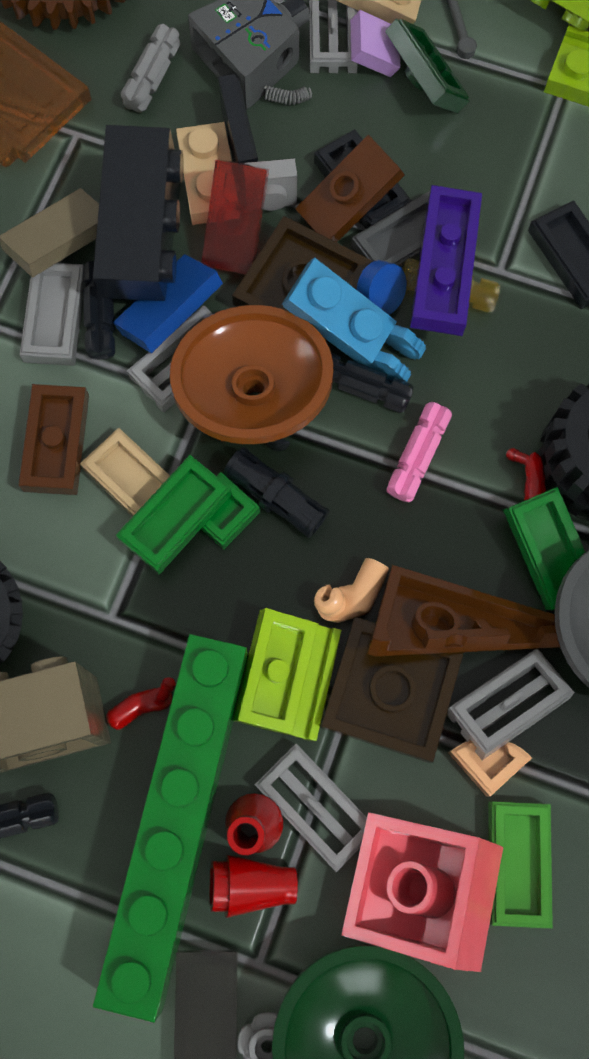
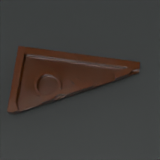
M392 565L367 654L378 657L560 647L555 628V614Z

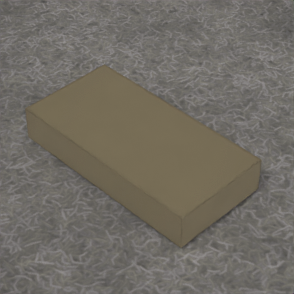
M80 188L1 234V248L33 278L96 239L99 203Z

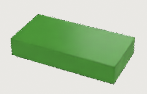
M488 802V841L503 847L490 925L553 929L551 804Z

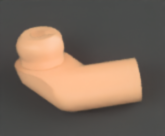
M365 558L353 584L333 589L330 585L321 587L315 594L314 606L320 616L330 622L339 623L354 619L355 617L365 616L372 609L389 572V568L379 561Z

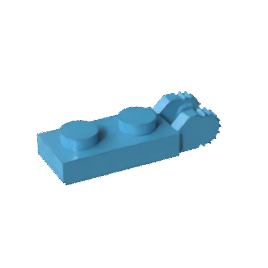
M315 257L307 263L282 303L285 309L312 324L326 340L355 362L388 374L386 379L392 382L395 377L407 382L411 376V371L392 354L380 351L385 342L393 349L399 351L400 354L414 360H419L426 350L424 341L416 337V334L408 328L395 325L396 320Z

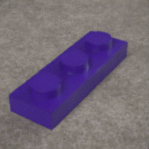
M431 185L410 328L463 336L467 325L482 193Z

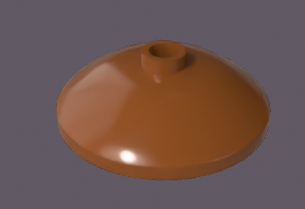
M264 305L238 306L210 315L187 332L178 344L172 357L170 384L179 410L201 432L230 443L262 444L296 433L308 425L320 413L332 389L333 360L325 339L308 321L277 307ZM252 392L261 393V394H258V395H248V394H250V393H252Z

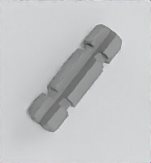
M160 24L155 28L150 37L152 42L146 45L131 73L133 78L127 80L121 91L122 102L127 109H132L137 113H142L147 109L152 99L150 94L156 92L171 63L169 59L175 56L180 46L179 32L174 27L169 28L165 24Z

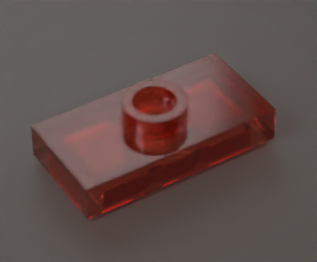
M221 159L215 160L202 263L204 265L241 274L248 272L256 259L269 176L268 168Z

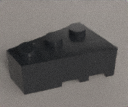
M106 125L93 280L103 298L165 301L167 283H175L177 262L176 251L172 250L174 233L179 232L180 226L179 192L183 181L184 158L183 151L174 148L170 128Z

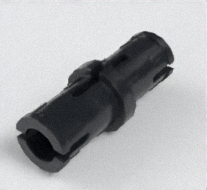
M245 447L235 452L224 469L223 474L260 501L259 506L267 513L274 511L280 517L282 516L307 538L312 537L313 533L315 534L330 512L328 508L322 506L293 484V477L286 472L279 474Z

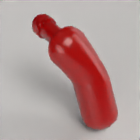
M510 448L506 453L508 460L525 465L524 500L545 492L544 466L540 455L537 452L527 455L518 449Z
M171 677L164 678L161 682V687L137 692L126 697L108 711L106 715L108 725L115 730H120L143 713L167 709L172 702L171 692L176 686L175 680Z

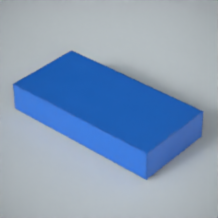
M184 254L177 261L175 283H167L165 301L136 300L113 323L121 335L152 354L223 282L216 270Z

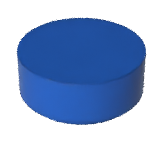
M376 260L367 265L362 271L356 290L389 315L403 301L407 286L406 275L400 266L383 260Z

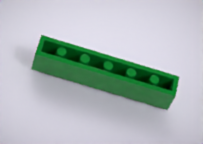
M189 634L93 1003L94 1008L153 1023L156 1022L164 1009L232 730V720L248 659L247 647Z

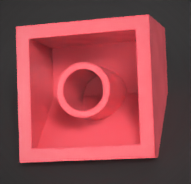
M368 812L341 936L454 970L481 972L503 847L479 837Z

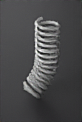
M267 85L264 87L266 89L265 100L268 98V101L271 100L273 102L275 97V103L278 99V103L281 102L286 105L288 101L289 105H291V102L295 105L312 98L310 87L307 90L303 86V88L293 91L281 90V88L278 89L277 87L271 88V86L268 87Z

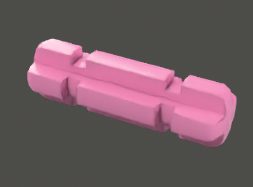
M429 402L425 405L417 423L418 426H415L397 465L399 469L394 470L388 483L387 493L403 502H411L414 499L421 483L420 478L424 477L440 443L441 436L444 435L452 417V412L447 407L435 402Z

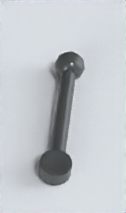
M447 0L459 38L457 54L463 59H470L475 54L477 43L473 38L468 37L458 1Z

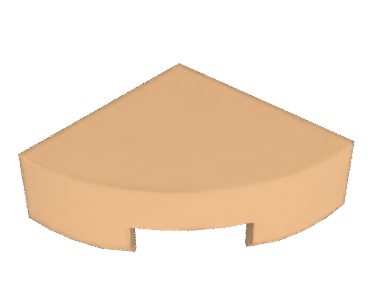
M471 740L456 746L448 752L486 797H491L532 759L526 751L510 742L484 760H481L476 754L475 750L477 747Z

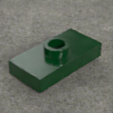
M396 18L385 32L407 64L404 70L407 78L415 87L426 93L433 105L459 113L470 102L468 94L425 30L403 19Z

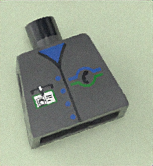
M274 0L215 1L188 14L192 50L217 77L235 74L239 78L247 110L266 93V89H264L266 85L272 88L297 64L299 60L298 28L309 22V10L303 0H285L280 4H277Z

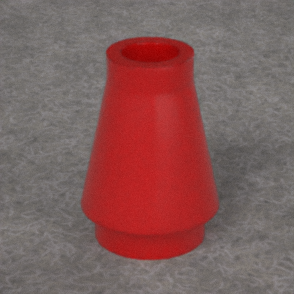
M255 793L243 795L235 800L229 807L225 819L229 846L240 855L262 853L271 849L278 842L283 831V817L277 804L269 797ZM243 823L253 825L258 832V836H246L241 830Z
M226 855L225 861H211L209 876V905L211 912H224L225 918L275 906L296 904L298 880L295 867H281L231 855Z

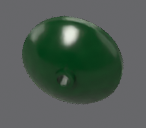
M369 944L352 945L331 951L318 958L305 968L291 984L280 1004L275 1019L272 1059H464V1038L461 1023L450 996L438 979L424 965L408 955ZM363 1027L370 1028L375 1032V1041L367 1049H360L353 1044L355 1032Z

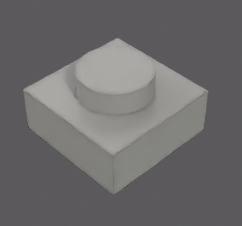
M295 158L244 163L248 210L262 208L273 211L285 206L297 205Z

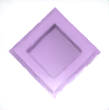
M359 10L350 20L351 61L391 77L400 69V54L385 32L391 24Z

